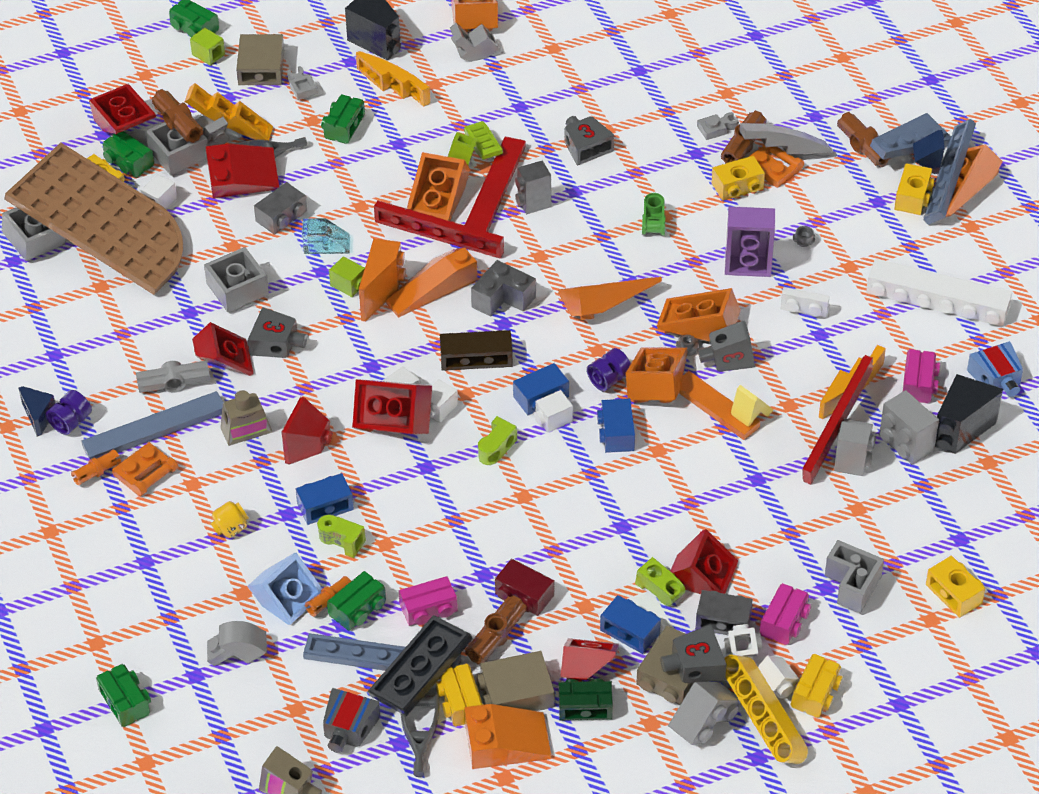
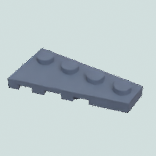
M925 113L872 139L870 147L882 159L913 154V143L937 130H943L945 147L948 146L951 136L928 113Z

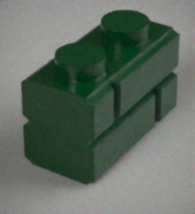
M569 679L565 682H559V721L612 719V681L593 679L591 682H579L575 679Z

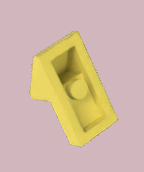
M739 385L731 410L732 416L746 426H750L760 413L769 417L773 409L753 393Z

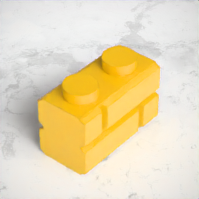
M812 654L793 693L791 707L802 712L806 711L807 714L816 718L820 717L823 709L828 711L834 698L830 694L832 690L838 691L843 676L839 675L840 664L826 660L817 654Z
M468 664L448 668L439 678V681L435 683L437 694L439 697L444 696L445 702L442 703L444 715L446 718H451L452 724L455 727L465 724L464 707L483 705L470 665Z

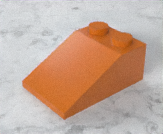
M451 0L453 24H459L466 32H470L471 29H475L481 24L489 31H492L493 28H498L497 0Z
M422 152L407 209L450 221L464 193L470 168L466 161Z
M373 238L359 286L361 321L366 322L399 289L400 282H404L406 268H402V266L404 265L405 252L401 251V242Z
M732 288L667 298L658 320L657 328L658 330L679 335H692L694 338L710 342L709 334L736 324L741 310Z
M641 347L626 371L628 398L638 403L648 402L649 400L669 403L676 400L681 388L688 353L687 348Z
M495 704L464 707L465 728L472 769L552 759L544 712Z

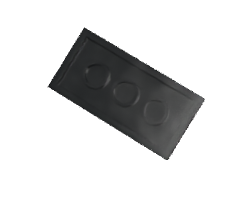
M433 615L367 692L372 698L408 716L473 640L471 634Z

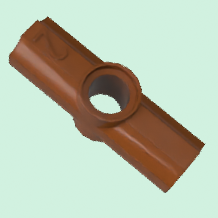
M163 89L156 91L152 97V104L163 115L168 128L171 130L175 128L187 142L195 143L199 141V138L203 135V128L192 117L188 106L184 102L179 103L169 91Z
M755 110L754 112H749L743 123L766 124L767 118L763 116L762 112ZM740 124L737 125L734 130V136L721 153V159L725 164L743 159L746 153L752 151L756 139H744L740 133Z
M850 112L844 113L837 121V126L849 138L855 152H863L875 166L880 168L885 166L891 159H882L870 147L872 139L878 137L877 131L872 126L866 127Z
M514 595L512 597L508 596L495 613L489 614L485 618L484 627L465 649V654L472 662L478 665L486 662L497 647L507 642L508 633L527 611V606L522 600Z

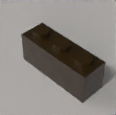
M511 330L440 334L441 371L513 367Z

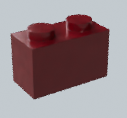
M511 558L495 578V594L504 601L508 596L512 597L514 595L520 598L527 606L526 612L539 616L554 597L555 580Z

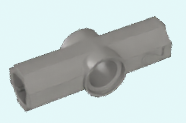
M174 360L165 362L159 369L136 372L139 393L164 388L166 391L173 393L181 391L188 384L210 381L207 360L182 365Z

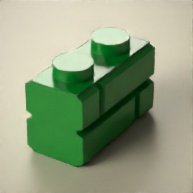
M180 0L178 5L175 4L169 10L171 26L176 30L180 29L186 32L189 37H193L203 28L213 33L219 30L218 15L191 0Z
M341 94L336 102L333 101L331 103L330 113L328 116H324L321 122L325 139L337 140L344 144L349 143L365 115L363 99L355 97L352 99L350 96Z
M124 131L113 134V137L110 136L103 141V156L105 160L110 164L114 163L119 166L124 174L129 173L137 178L144 171L154 166L153 151Z
M363 571L327 601L328 614L348 631L356 625L360 626L366 621L367 616L372 611H378L384 606L386 601L385 587L378 580H374L366 571Z
M120 664L112 668L111 671L107 670L97 675L98 690L121 727H126L134 723L135 720H140L149 715L148 704L151 703V698L145 688L140 690L138 686L140 684L134 670L128 671L125 664Z

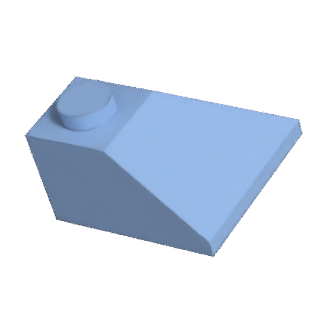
M297 552L266 569L247 586L262 607L288 625H291L310 607H305V603L319 595L322 587Z

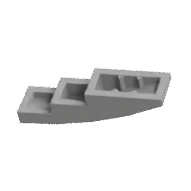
M740 123V133L744 139H761L766 147L782 146L787 154L831 153V148L826 141L805 132L768 124Z

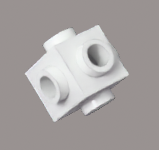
M748 624L733 626V631H728L729 638H724L726 654L731 653V655L746 656L753 659V656L758 655V649H762L760 633L755 634V629L749 628ZM744 639L748 642L746 649L739 648L738 642Z

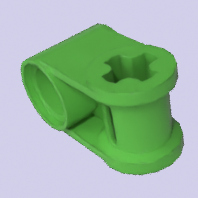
M650 193L644 199L642 235L646 233H660L665 236V200L659 193Z

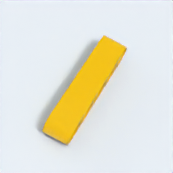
M726 656L724 658L726 662L725 678L774 758L782 763L800 764L804 762L807 758L808 748L754 660L746 656Z

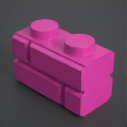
M907 350L903 391L906 390L920 403L929 404L932 394L937 395L938 380H934V376H939L940 362H936L935 352Z
M448 576L398 590L400 607L405 615L408 626L414 624L423 625L433 615L446 618L458 611L457 596Z
M783 583L780 584L761 620L760 635L771 640L775 639L776 642L784 645L789 644L792 637L797 638L802 626L800 621L802 618L807 619L811 609V604H808V592L797 588L794 589L792 586Z

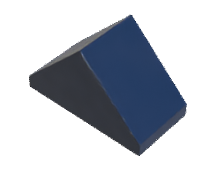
M937 130L913 143L915 162L922 167L932 168L933 174H939L945 150L943 130Z
M24 386L18 387L21 404L36 436H40L49 424L46 412L55 404L54 395Z

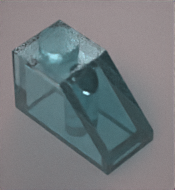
M326 218L303 219L302 239L304 254H350V234Z

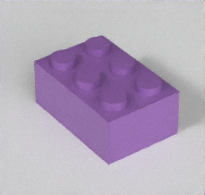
M728 206L725 275L771 277L775 236V208Z

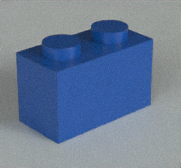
M555 363L513 381V397L527 415L536 412L537 400L561 390L567 398L569 397V380Z
M631 399L601 400V410H597V424H602V428L599 429V441L604 443L605 453L634 451L635 431Z
M342 473L295 488L297 505L307 525L318 522L324 515L337 516L354 510L353 494Z
M619 595L615 597L600 615V631L641 654H644L660 635L661 618L655 613L637 606L632 600L625 599Z

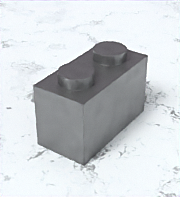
M543 160L518 167L517 178H515V184L518 189V193L515 194L517 205L523 208L526 215L550 208L551 173Z
M288 182L254 205L255 221L274 235L307 211L306 195Z
M702 590L696 613L695 630L712 625L714 633L728 635V631H733V626L748 624L749 627L753 599L740 595L734 596L717 591Z

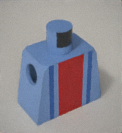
M1010 341L969 355L967 371L975 380L1002 388L1008 397H1014L1020 392L1018 385L1021 383L1023 368Z

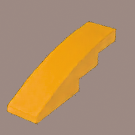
M361 51L356 52L357 70L382 91L391 88L402 99L411 96L423 107L430 104V87L416 76L384 59Z
M196 83L189 87L184 102L213 121L224 117L228 123L227 128L255 140L269 141L273 126L244 103L239 101L233 104L218 92L210 95Z
M877 345L870 357H873V371L864 388L873 380L883 366L885 347ZM858 357L849 373L842 370L838 372L820 401L818 418L824 419L833 413L862 358Z

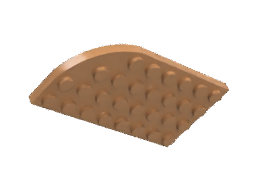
M61 142L5 193L4 200L153 295L175 275L179 268L183 253V239L180 228L173 216L155 201Z

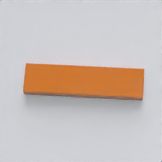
M688 371L683 375L679 394L738 437L745 440L760 428V421L756 418L750 426H746L732 416L733 402L695 374Z

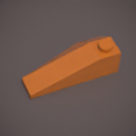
M465 247L453 249L435 257L386 300V304L399 318L478 281L477 261Z
M662 277L558 289V294L571 316H580L581 320L594 319V314L603 313L660 283Z

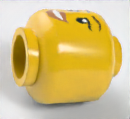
M228 501L212 512L214 521L210 524L218 536L223 533L225 537L232 538L247 527L246 520L249 517L239 502L235 504L232 501Z

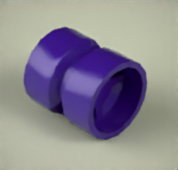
M612 348L601 358L589 364L586 372L591 383L598 390L606 391L614 386L617 381H621L626 377V371L631 362L623 351L618 348Z
M69 390L58 403H55L46 412V418L57 432L68 435L78 426V422L84 421L92 413V406L80 392Z

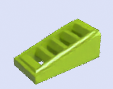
M484 121L464 127L465 135L478 139L474 151L482 160L503 153V149Z

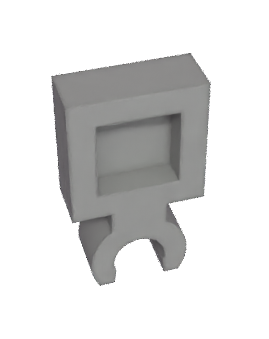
M298 66V73L296 74L292 73L290 69L287 70L289 85L297 100L318 94V88L310 74L304 76V70L301 66Z
M728 112L721 118L715 114L697 120V127L704 138L709 140L726 135L727 129L735 130V127L739 125L738 119L733 121L734 113Z

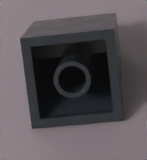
M353 0L345 7L347 41L387 61L401 49L399 16L386 0Z
M956 374L937 414L939 423L935 447L956 454L994 426L998 419L1003 389Z

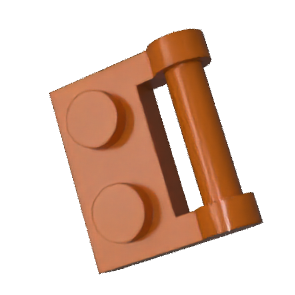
M763 144L761 148L750 155L755 157L765 173L764 180L776 188L797 174L804 166L802 159L787 154L778 146L766 147ZM772 153L773 155L777 156L790 166H785L778 160L771 157L769 154Z
M148 442L114 467L112 472L114 477L141 497L147 492V488L167 473H173L179 466L175 459L166 456Z

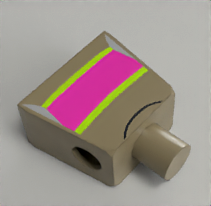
M241 390L235 394L234 399L223 403L220 427L228 446L272 433L256 393L249 394L247 391Z
M278 746L274 748L262 765L259 791L265 794H322L321 789L311 784L313 771Z

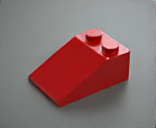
M129 83L89 99L93 119L104 132L117 134L156 118L155 112Z
M239 144L205 146L213 198L273 191L279 188L273 147Z
M356 379L352 428L407 434H429L432 385Z

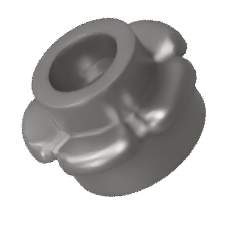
M808 226L798 227L795 234H793V241L797 242L801 247L812 245L815 242L813 229Z
M692 335L679 337L676 347L687 348V356L694 355L699 348L698 339Z

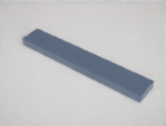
M972 119L954 126L923 220L928 225L946 217L976 126Z
M215 391L81 440L82 446L89 460L92 458L97 459L113 449L119 453L222 415L224 402L218 392Z
M309 633L303 652V659L385 671L405 647ZM461 654L450 667L455 668L461 664Z

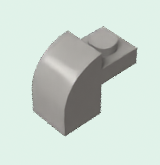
M457 23L450 27L453 35L451 40L455 44L460 58L465 61L472 62L485 59L499 49L494 35L483 24L479 25L469 34Z
M204 115L195 119L203 128V135L207 138L208 146L225 144L229 141L225 134L228 123L224 117L216 121Z
M230 621L219 625V634L207 641V662L213 666L233 655L248 664L267 653L266 631L245 621Z

